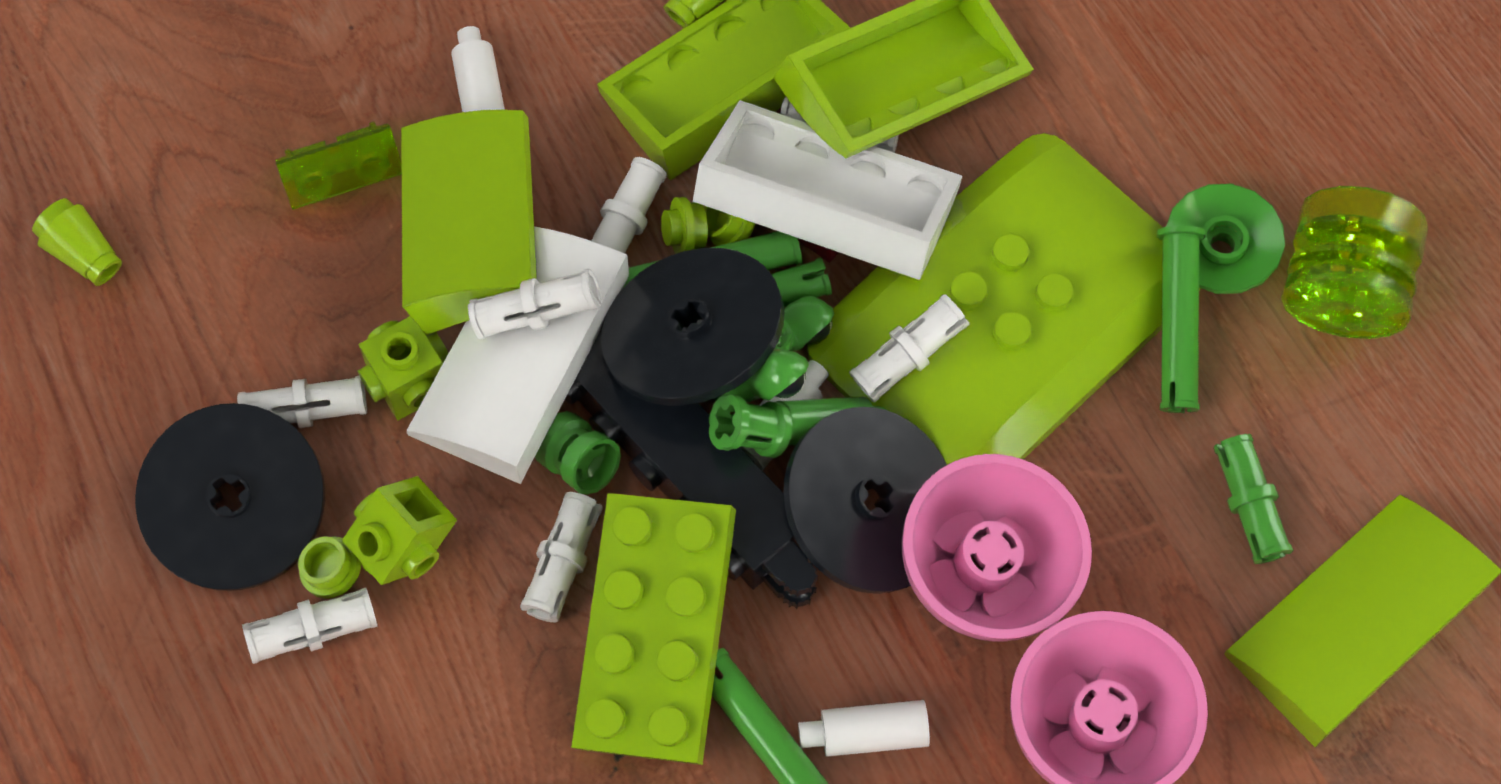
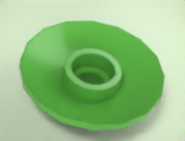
M1208 184L1187 193L1172 208L1166 227L1179 225L1195 226L1206 231V237L1200 240L1199 288L1216 294L1243 293L1262 285L1278 268L1285 248L1283 223L1273 206L1255 191L1234 184ZM1223 241L1231 247L1232 251L1230 253H1220L1214 250L1211 244Z

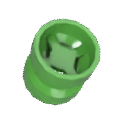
M565 411L557 413L535 459L551 473L561 475L567 485L578 493L588 495L598 492L611 481L619 467L621 453L615 441L602 432L593 431L590 424L576 413Z

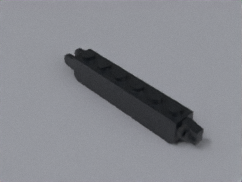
M601 329L565 400L571 405L579 401L592 415L589 418V423L593 430L604 433L621 446L632 458L629 462L631 470L648 490L653 491L658 487L669 499L732 505L736 509L728 569L729 578L736 580L741 576L753 590L764 582L778 598H783V603L789 604V608L794 606L797 609L806 604L810 605L813 594L817 590V587H815V583L818 580V575H816L817 568L813 567V563L808 562V558L794 538L786 515L784 493L740 447L726 451L719 450L712 444L709 437L710 415L699 403L681 406L654 404L635 397L621 387L604 359L601 346Z

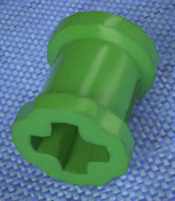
M729 394L728 396L718 398L709 416V437L712 444L719 450L729 451L739 447L755 449L760 456L776 458L786 450L792 436V415L788 407L780 402L768 401L760 406L748 404L741 396Z

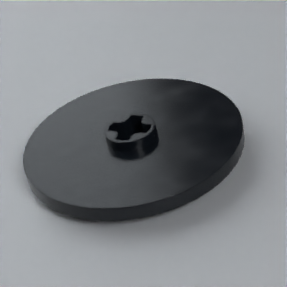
M699 248L668 256L636 275L613 301L602 328L601 346L604 359L620 386L644 401L659 405L681 406L717 398L747 381L763 366L769 355L774 351L784 325L785 312L782 295L775 279L767 268L756 259L739 251L725 248Z
M236 403L213 405L196 410L166 429L150 448L139 472L135 494L138 524L146 544L155 557L178 577L203 588L222 591L254 588L274 580L288 571L298 562L305 546L314 540L317 535L325 507L323 472L314 450L305 437L288 421L269 410ZM226 482L235 488L242 485L245 487V490L238 496L242 506L236 511L227 506L220 507L219 509L216 506L223 498L219 488Z
M853 407L840 410L818 421L807 430L796 444L787 464L784 478L786 515L799 547L819 571L846 588L858 592L882 594L899 591L911 586L902 557L904 522L909 507L922 485L933 474L947 465L943 456L930 438L916 425L900 415L884 409ZM874 489L879 498L874 504L876 508L870 511L864 504V501L869 496L867 491Z

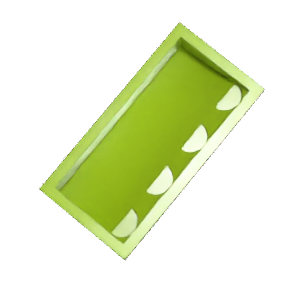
M727 0L605 78L597 86L602 97L633 139L654 163L665 170L668 179L672 180L703 159L740 100L773 112L782 107L786 96L775 81L774 76L788 54L847 30L850 27L821 0Z
M915 0L788 54L774 79L796 111L818 136L844 158H848L1027 77L1034 69L989 0Z
M478 110L439 116L402 127V307L424 333L428 335L470 320L468 304L471 299H481L519 289L522 281L532 278L537 279L529 118L523 110Z
M1398 495L1226 650L1224 655L1314 747H1317L1484 592L1501 574V569L1451 526L1417 503L1402 495Z

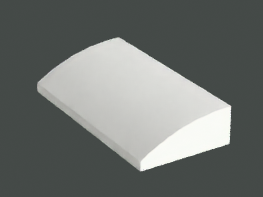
M740 100L699 163L692 202L920 280L945 225L960 187L962 175L876 146L870 147L851 157L844 158L822 140L806 122Z
M535 226L536 274L539 283L576 274L589 268L594 273L601 295L600 308L549 320L548 327L534 330L528 325L493 334L484 339H478L472 329L470 320L466 321L407 429V434L410 437L519 484L524 479L597 339L610 306L623 289L629 277L627 254L584 238Z

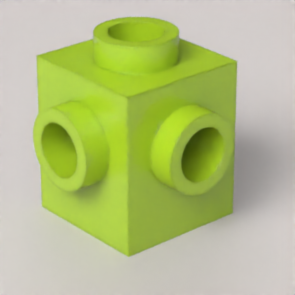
M409 316L400 322L389 321L378 326L370 333L367 340L358 344L366 366L357 370L373 401L376 403L384 398L395 418L399 421L419 409L449 353L437 332L426 335L413 318Z
M418 476L379 487L375 492L363 499L354 511L356 520L342 541L359 559L362 567L373 575L380 585L407 576L410 579H416L429 571L437 562L440 556L437 549L455 525L457 519Z

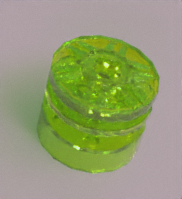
M1338 186L1318 190L1306 197L1299 211L1293 239L1296 252L1293 253L1286 271L1288 277L1283 285L1281 294L1285 310L1297 321L1315 330L1340 337L1373 339L1389 337L1405 330L1412 317L1414 306L1412 298L1418 286L1415 273L1423 260L1429 229L1425 215L1412 203L1392 193L1368 187Z

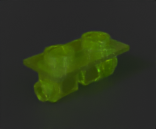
M375 121L369 123L368 127L337 136V142L326 145L325 141H321L291 151L290 148L284 150L286 156L275 159V163L292 210L401 175L402 163L390 125L386 123L376 126Z

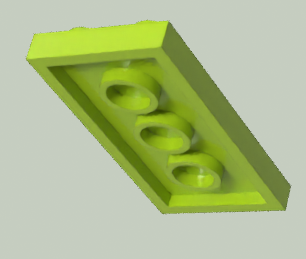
M613 493L607 494L571 748L703 765L736 509L732 505Z

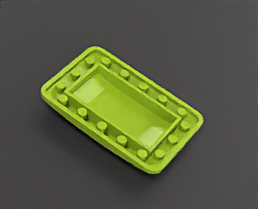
M1045 133L1032 135L1008 152L955 197L921 279L917 280L880 266L875 268L833 308L835 314L832 318V328L827 338L818 344H807L809 360L818 362L827 370L829 376L826 379L845 397H866L873 406H881L887 409V411L898 414L916 425L935 444L947 465L962 458L982 454H1000L1025 459L1162 330L1163 241L1157 238V230L1163 227L1065 141L1055 135ZM946 294L962 311L970 325L949 339L934 354L927 358L930 364L923 370L918 371L915 368L907 376H904L894 384L875 403L872 402L854 381L849 371L857 367L865 359H868L882 345L891 339L889 333L897 326L906 327L928 310L942 295Z

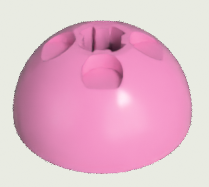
M1000 454L974 455L959 459L941 468L916 493L906 515L902 533L904 568L908 581L920 602L937 620L960 634L979 640L992 642L1019 640L1038 634L1051 627L1073 608L1086 586L1090 573L1092 558L1091 538L1084 514L1078 503L1066 487L1046 470L1031 462L1012 456ZM974 556V558H975L977 564H978L981 568H983V570H980V569L973 563L971 557Z
M1095 611L1077 614L1052 625L1041 633L1028 647L1018 664L1010 697L1011 720L1019 746L1034 770L1049 784H1173L1185 773L1197 756L1207 727L1208 710L1205 688L1197 667L1188 653L1163 629L1140 617L1120 612ZM1089 722L1095 729L1102 731V735L1092 731L1086 723Z

